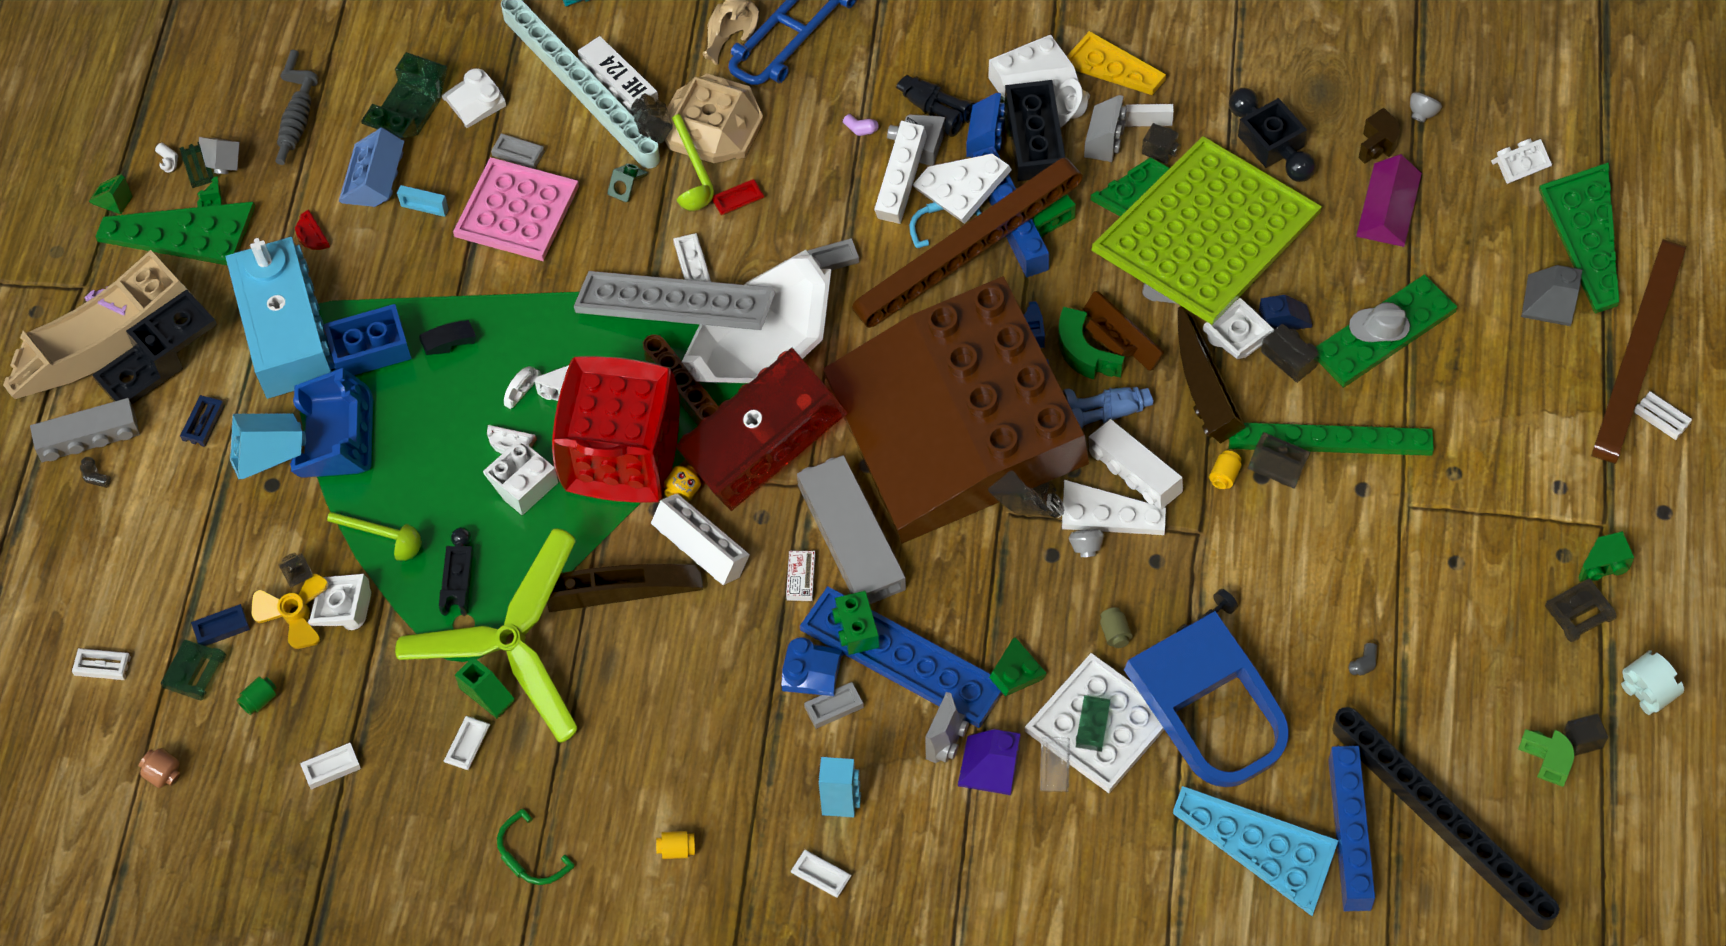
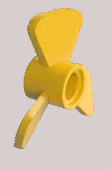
M311 574L307 577L299 595L288 593L282 596L280 600L262 590H258L253 595L252 617L257 623H264L283 617L289 624L288 643L291 647L301 649L315 646L320 642V637L307 622L310 610L306 604L324 592L328 587V582L318 574ZM298 606L295 612L289 613L292 608Z

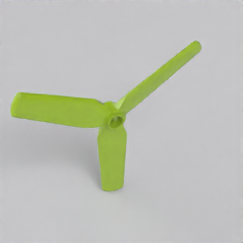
M556 528L551 531L511 600L505 624L499 629L478 626L401 636L398 638L395 647L397 659L477 657L502 649L507 652L514 676L557 741L562 743L570 739L577 731V726L539 656L525 644V635L540 619L575 544V538L562 529ZM514 633L513 641L507 645V636Z

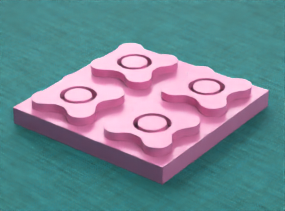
M490 157L453 231L454 237L544 261L579 188V183L577 180Z

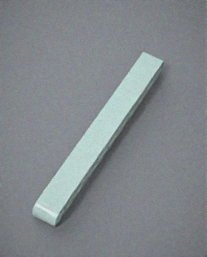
M502 0L501 8L506 24L641 166L648 169L656 167L660 162L658 143L652 135L522 0Z

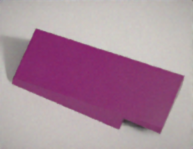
M1402 154L1374 163L1356 237L1402 247L1405 246L1422 173Z

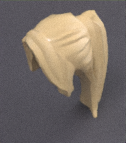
M726 0L723 4H717L707 24L708 47L703 52L705 59H710L715 65H718L720 50L731 34L743 30L744 33L740 38L742 41H747L753 34L758 23L759 11L751 0Z

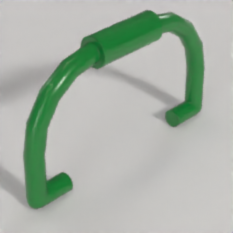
M520 809L500 827L497 835V848L501 854V859L518 878L521 877L528 883L536 885L551 884L575 867V864L568 856L563 855L561 860L566 866L556 874L547 878L530 876L509 851H506L503 838L506 830L518 819L523 817L530 823L533 818L525 809Z

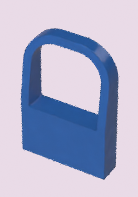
M1216 611L1128 660L1124 671L1190 768L1207 783L1220 787L1241 785L1272 767L1285 750L1288 741L1286 718L1261 676ZM1239 678L1271 724L1275 742L1272 751L1266 756L1239 771L1225 772L1214 768L1204 759L1176 712L1229 681Z

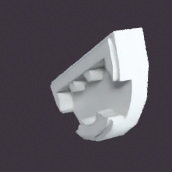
M528 366L516 374L506 390L504 406L512 409L535 384L536 377L542 375L540 371Z
M488 425L487 435L490 445L496 452L501 454L519 438L529 447H532L537 440L536 435Z

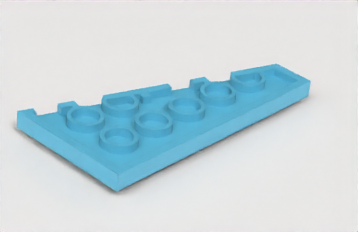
M1182 786L1173 809V814L1313 917L1338 840Z

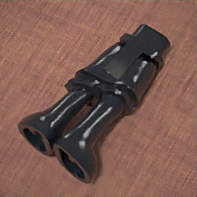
M906 75L897 83L896 88L902 91L903 96L908 98L911 103L919 107L925 114L930 116L937 114L940 117H945L944 130L950 137L958 134L963 121L965 123L970 122L972 106L975 102L944 93L939 84L920 80L919 77L912 78Z

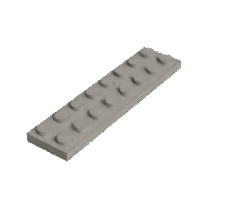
M588 271L574 304V309L576 313L762 330L775 293L771 287Z

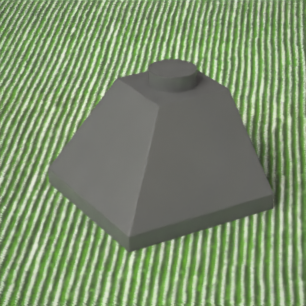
M1556 265L1528 274L1521 317L1571 326L1582 270Z

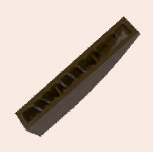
M1180 306L1178 307L1180 355L1187 384L1196 404L1193 406V409L1204 422L1202 428L1209 438L1213 437L1221 444L1246 427L1193 315Z

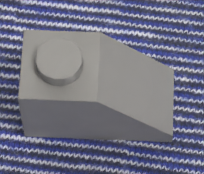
M199 137V144L206 167L213 168L214 173L228 174L229 170H237L239 142Z

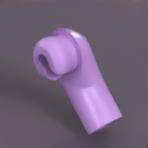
M851 114L846 115L843 119V123L858 136L872 134L879 127L876 120L864 119L858 121Z

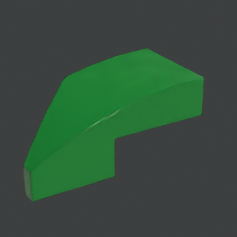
M218 176L211 180L212 183L204 191L200 190L197 193L199 197L197 207L222 205Z

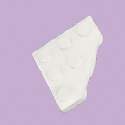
M988 154L929 166L913 183V186L965 224L1012 169L995 155Z

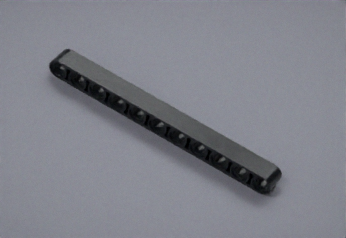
M1350 707L1339 709L1332 728L1334 735L1345 746H1359L1360 760L1532 926L1539 930L1551 928L1559 914L1557 902L1356 710ZM1347 721L1351 726H1344L1340 722ZM1365 739L1368 740L1371 744L1365 745L1362 744L1359 740ZM1379 758H1386L1390 763H1382ZM1404 776L1409 779V782H1403L1398 777ZM1418 795H1425L1429 800L1423 801L1419 799ZM1438 814H1445L1449 819L1443 820L1438 817ZM1457 833H1465L1469 839H1462ZM1477 852H1485L1489 858H1482ZM1504 871L1509 877H1501L1497 872ZM1518 891H1525L1530 897H1522ZM1538 910L1547 911L1550 917L1540 915Z

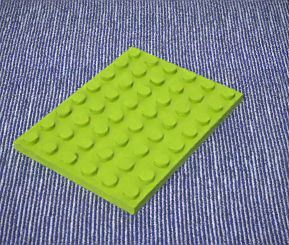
M1202 136L1092 244L1091 251L1213 325L1320 214L1322 206Z

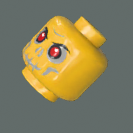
M689 465L686 467H674L663 483L665 495L669 497L677 493L689 502L701 486L698 471Z

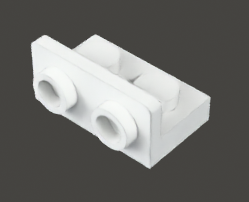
M1531 138L1518 143L1519 148L1511 150L1508 147L1498 151V157L1491 160L1493 165L1498 163L1507 184L1552 166L1542 140L1539 139L1532 142Z

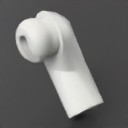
M159 143L155 151L163 157V164L160 163V168L167 173L172 172L177 167L178 154L164 143Z

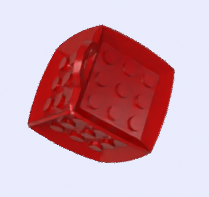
M577 356L572 358L560 391L552 437L554 467L565 491L611 501L651 503L662 500L665 491L663 483L671 472L674 462L680 414L678 388L669 367L617 357Z

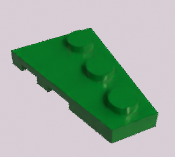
M1149 158L1129 170L1127 175L1118 181L1113 180L1110 182L1107 188L1100 192L1097 190L1091 194L1090 200L1121 217L1170 168Z

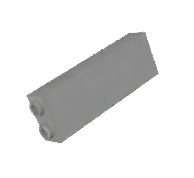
M844 455L838 458H830L823 464L807 467L797 473L798 487L850 593L866 591L870 605L905 591V576Z

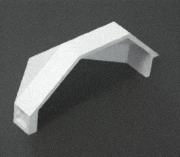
M804 250L745 283L744 285L771 287L774 289L775 295L762 330L699 325L682 360V363L695 381L776 384L823 340L831 269H820L821 266L817 259Z

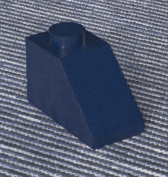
M1287 295L1260 299L1258 315L1274 329V333L1312 328L1307 304Z

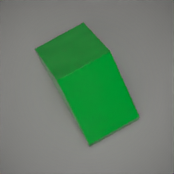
M120 174L101 183L89 202L98 207L122 214L133 198V195L125 177Z

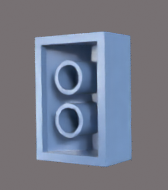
M381 127L357 142L353 148L339 202L342 204L376 207L382 202L388 201L393 192L391 189L393 181L398 174V162L403 156L402 148L404 141Z

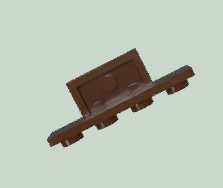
M1094 291L1083 308L1092 318L1086 328L1092 333L1093 338L1109 348L1110 353L1125 357L1133 356L1147 370H1154L1164 351L1099 291Z

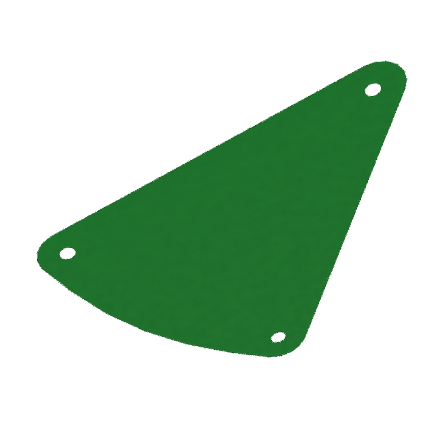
M579 292L332 300L318 304L320 308L318 310L319 315H321L324 324L393 304L396 305L411 359L354 375L369 387L373 396L371 468L360 474L317 477L325 502L331 512L401 530L405 524H409L416 528L420 534L422 546L418 553L410 560L396 561L394 555L395 539L338 524L356 560L393 609L416 634L454 630L453 622L461 615V609L458 605H452L446 616L442 615L439 609L446 546H455L451 541V534L456 528H466L470 532L471 540L467 546H472L473 549L467 615L474 619V627L486 626L499 629L505 624L511 600L553 529L558 528L567 531L575 538V544L562 569V572L573 571L641 504L639 502L604 500L565 491L559 479L558 484L524 515H521L504 501L483 473L490 464L502 455L496 452L490 445L487 435L488 425L536 435L537 440L531 448L554 466L552 437L558 401L542 398L537 393L536 385L534 384L512 409L504 406L506 390L516 374L530 366L539 370L544 375L569 366L572 358L577 356L617 357L646 362L643 341L650 335L661 336L682 361L699 324L576 313L574 304ZM469 320L476 335L475 344L451 346L450 353L426 355L419 339L420 334L441 325ZM698 381L719 406L722 422L761 385L760 383ZM681 404L678 438L672 469L679 466L710 435L701 431ZM300 411L303 431H305L306 415ZM453 657L444 659L449 661L467 662L472 657Z

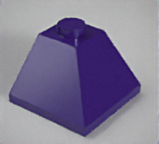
M993 729L967 736L958 786L1011 795L1020 750V733Z

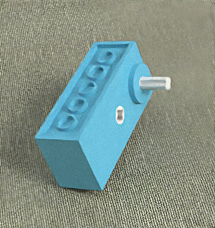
M292 237L265 244L264 240L260 241L259 238L254 239L255 243L250 244L251 249L225 256L254 370L267 399L292 392L295 385L332 372L331 369H335L334 361L329 351L330 347L327 336L324 333V323L318 311L320 308L313 293L315 290L308 274L309 268L300 244L295 246Z

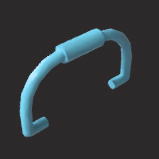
M935 202L926 204V207L918 210L911 218L909 229L916 248L929 245L928 239L919 242L915 229L917 220L927 212L933 213L944 210ZM979 208L975 212L976 216L981 214Z

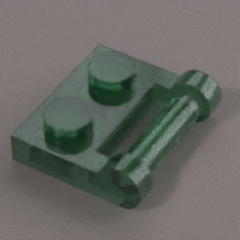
M184 639L163 677L161 685L165 689L202 701L207 693L205 690L219 664L224 662L227 654L220 649H212ZM206 658L210 659L196 686H192Z

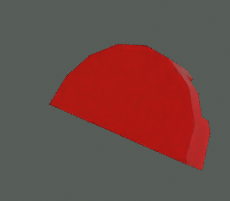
M309 209L303 212L295 226L298 241L304 247L311 250L330 248L329 242Z

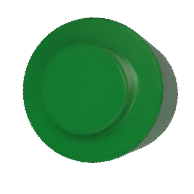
M258 676L240 693V697L236 701L249 715H252L254 712L258 713L276 697L274 690L277 687L268 677L262 679Z

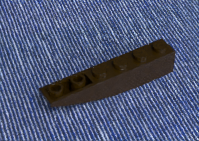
M637 564L562 572L547 601L549 612L700 591L703 590L700 565Z

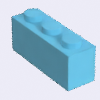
M821 757L819 791L822 815L854 817L855 808H860L859 769H855L854 759Z

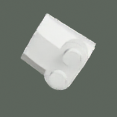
M481 69L469 70L464 76V81L442 95V99L450 105L466 128L506 107L505 99L499 88L486 72Z
M1241 298L1235 301L1213 325L1206 322L1203 326V330L1208 334L1209 342L1214 346L1222 347L1236 359L1249 356L1264 345L1274 333V329Z
M364 574L323 577L327 580L328 587L324 592L315 597L308 624L310 626H344L347 630H355L361 627L365 622L371 597L369 579Z

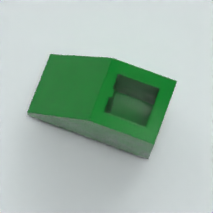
M1623 531L1597 538L1582 566L1578 577L1580 582L1586 580L1597 581L1603 576L1611 574L1622 575L1630 569L1634 556Z
M474 657L455 674L459 689L496 719L515 701V698L494 673Z

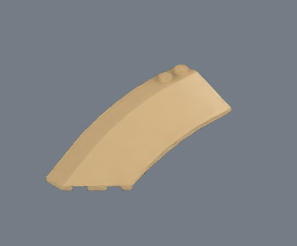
M150 250L113 284L91 300L46 325L27 333L22 331L20 338L23 340L21 348L16 349L10 364L13 370L11 376L5 378L3 386L14 399H18L72 383L97 372L133 347L126 330L187 288ZM104 299L105 302L110 304L114 302V306L121 309L127 305L126 313L123 316L98 304V301Z

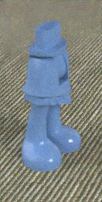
M1129 387L1109 388V390L1104 389L1100 395L1079 399L1072 389H1063L1062 391L1081 429L1085 425L1103 419L1104 424L1110 419L1114 421L1117 418L1143 411V407L1153 405V399L1148 388L1140 390L1138 387H1133V390ZM1103 407V408H1100V409H1097V410L1087 411V410H1091V409Z

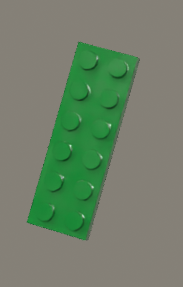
M1424 274L1382 302L1394 303L1401 310L1405 311V316L1410 324L1406 337L1397 341L1365 342L1357 339L1351 333L1349 325H1347L1314 347L1311 355L1344 388L1456 313L1457 306Z

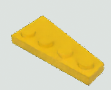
M1090 31L1067 55V58L1077 72L1149 95H1153L1166 80V74Z

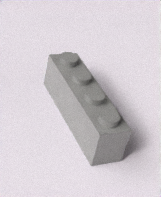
M129 398L30 425L34 448L41 462L54 461L63 456L79 454L88 449L104 447L109 443L128 440L140 435L135 411Z

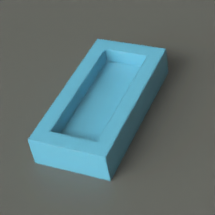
M402 185L398 189L397 194L401 207L446 217L449 209L445 195Z

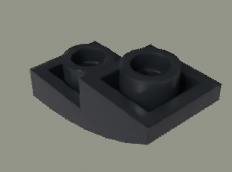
M469 320L428 330L420 334L419 339L426 355L450 353L451 346L475 344L476 335Z

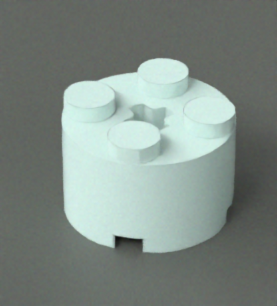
M1651 650L1623 669L1622 673L1625 681L1621 683L1628 695H1636L1641 701L1639 702L1640 707L1648 715H1651L1653 712H1659L1684 693L1682 681L1677 684L1674 679L1677 675L1675 669L1660 654L1655 653L1651 655Z

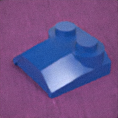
M803 637L792 640L788 645L782 669V691L834 696L843 651L813 645L809 639Z

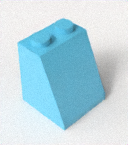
M233 414L230 462L238 479H245L301 455V446L306 444L305 431L301 430V424L297 422L294 414Z

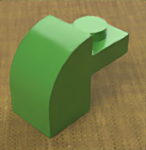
M1525 729L1518 750L1544 759L1537 777L1563 787L1574 760V749L1571 742L1557 730L1554 731L1552 738H1548L1539 731Z

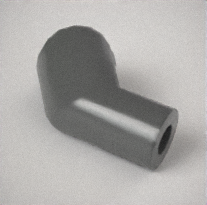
M1374 643L1364 645L1363 657L1349 663L1348 669L1352 675L1358 674L1361 676L1374 670L1377 659V645Z

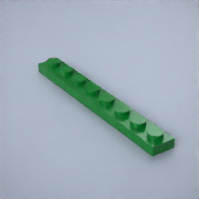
M1244 423L1246 428L1229 438V449L1426 456H1432L1434 451L1433 429Z

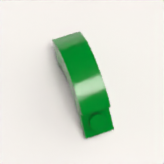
M1063 307L1059 319L1058 345L1061 355L1067 364L1077 373L1093 380L1097 372L1109 377L1116 376L1121 378L1124 370L1125 356L1101 351L1090 346L1083 336L1086 328L1087 312Z

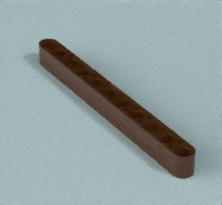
M1061 158L863 294L853 303L852 310L866 327L876 326L1076 188L1081 183L1083 175L1068 158Z
M1662 239L1591 454L1592 457L1614 464L1617 463L1687 246Z

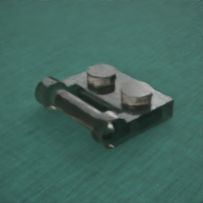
M1590 578L1548 600L1545 605L1564 630V634L1570 642L1578 640L1581 634L1603 622H1611L1617 618L1613 607ZM1595 607H1598L1600 613L1576 626L1571 622V620Z

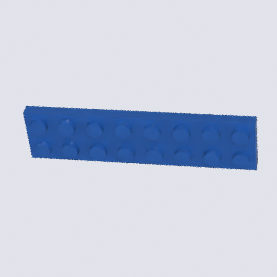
M827 586L801 623L800 631L831 648L842 650L843 654L939 707L945 693H951L957 711L966 715L965 721L977 728L981 727L1003 694L989 678L991 674L873 610L871 611L879 635V648L849 655L847 647H842L838 636V631H842L840 623L835 624L832 615V609L836 608L835 598L845 595Z

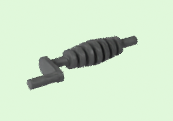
M296 50L290 51L285 68L280 75L282 80L302 84L300 91L293 94L281 118L277 139L280 149L275 160L279 165L285 164L289 150L295 149L307 126L312 101L309 92L311 86L317 85L319 80L314 72L294 70L299 56V52Z

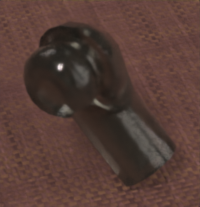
M85 457L81 460L80 471L86 483L105 488L110 485L111 477L98 473L93 458Z

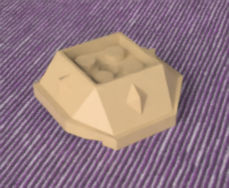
M706 73L701 77H694L687 85L676 91L658 125V129L670 150L688 155L672 120L673 116L680 114L701 160L718 163L733 158L740 159L746 157L763 124V115L750 86Z

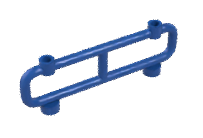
M785 0L744 45L740 43L733 45L731 49L733 57L730 59L728 67L730 73L751 85L762 84L769 78L777 83H782L788 74V67L783 65V63L839 3L846 8H851L856 0H829L807 25L785 15L798 1ZM778 21L799 32L761 74L753 76L738 68V64L741 61L747 60L750 51Z

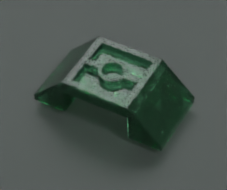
M405 52L395 68L397 83L382 106L372 104L361 120L363 125L375 129L382 127L400 138L419 135L440 102L447 73V66Z

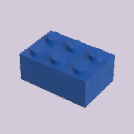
M395 304L323 324L336 370L344 368L352 375H357L411 359Z

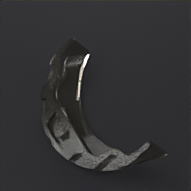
M1010 470L988 489L999 502L1018 515L1059 518L1065 511L1062 500L1055 493L1057 490L1052 481L1034 488L1027 487L1016 473Z

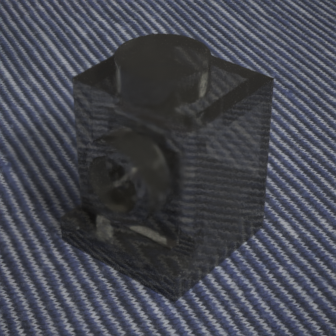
M291 553L282 558V563L278 564L290 588L314 576L302 553L298 555Z

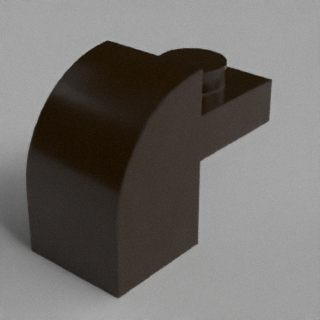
M1384 107L1365 121L1363 134L1368 139L1361 143L1358 157L1364 164L1371 159H1377L1382 153L1391 157L1396 150L1400 127L1397 120Z

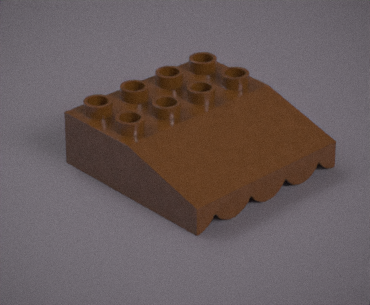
M1004 276L910 315L823 368L829 387L835 395L846 424L853 434L864 463L873 478L881 500L892 519L902 544L1089 464L1085 435Z

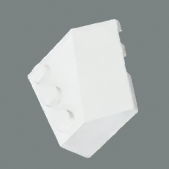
M1051 34L989 60L988 78L996 90L1001 93L1004 101L1005 85L1052 80L1055 93L1064 81L1068 79H1076L1078 81L1074 66Z

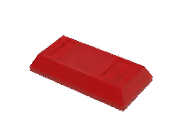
M752 179L713 195L712 201L720 215H725L763 199L764 195L756 181Z

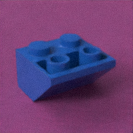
M995 93L972 106L966 143V157L972 158V153L992 146L995 147L996 151L1001 150V132L1004 131L1005 103H1001V93Z

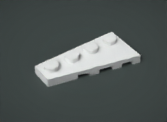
M1064 480L1062 529H1099L1101 532L1165 534L1166 508L1160 510L1153 504Z

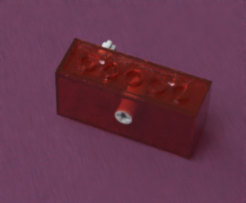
M792 347L788 351L782 352L769 367L762 369L754 380L743 385L730 400L724 401L716 412L711 416L705 417L697 428L691 433L685 434L675 446L712 492L730 511H733L848 413Z

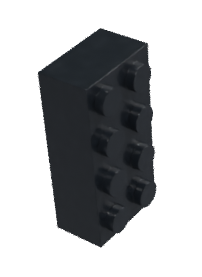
M1045 80L1005 85V106L1017 180L1026 181L1032 179L1061 158H1065L1053 81Z

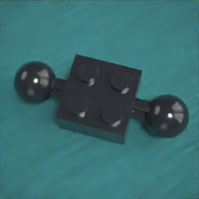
M1245 87L1236 89L1229 98V108L1235 116L1241 118L1238 130V137L1265 168L1285 159V170L1292 180L1305 182L1312 178L1316 171L1315 159L1307 152L1298 151L1305 147L1307 129L1279 98L1258 108L1259 98L1252 89Z

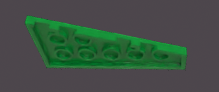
M1609 162L1539 185V192L1573 267L1582 270L1580 282L1595 314L1619 305Z
M254 202L107 216L103 217L95 237L101 243L145 251L151 250L161 254L227 265L225 256L239 252L256 206Z

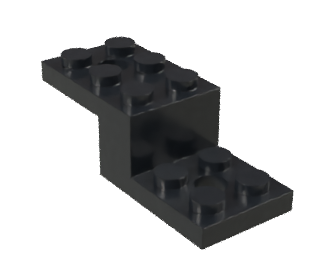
M186 289L126 330L133 347L92 376L113 402L129 398L132 405L180 372L183 367L177 352L215 327L217 323ZM188 318L184 324H176L178 319ZM125 376H134L131 381L122 382Z

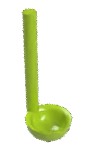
M677 114L672 117V120L702 186L684 192L676 201L683 209L698 211L711 202L714 188L681 115Z
M329 512L327 517L328 522L395 539L394 555L396 561L412 559L422 546L420 534L416 528L409 524H405L401 530L334 512Z

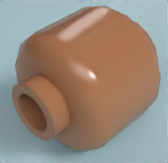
M162 748L155 751L151 749L139 763L141 768L140 775L157 788H162L166 784L172 786L180 776V772L177 771L180 763L178 759Z

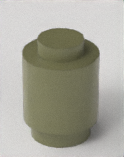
M1117 607L1103 611L1100 615V625L1107 644L1115 648L1127 646L1132 639V633L1125 614Z

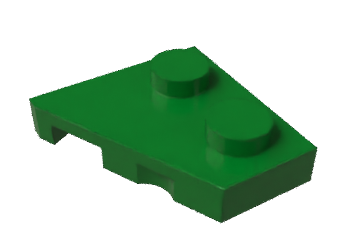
M1015 637L1011 640L989 678L1006 697L1042 681L1047 673Z

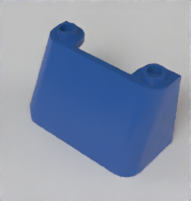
M344 368L295 385L294 406L306 415L305 454L301 453L300 456L292 458L290 464L291 472L301 478L360 474L368 471L371 468L373 396L369 387Z

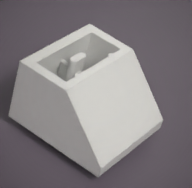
M520 438L483 471L504 501L521 515H524L558 484L555 467Z

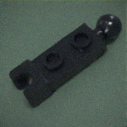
M462 527L456 528L451 534V541L455 546H446L442 588L439 597V609L444 616L448 615L449 608L452 605L460 607L462 616H466L468 613L473 549L472 546H467L470 543L471 534L466 528Z

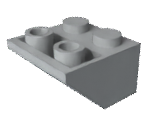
M1118 95L1094 106L1085 141V158L1112 162L1114 153L1119 154L1120 136L1124 134L1126 124L1124 120L1127 106H1123L1124 96Z

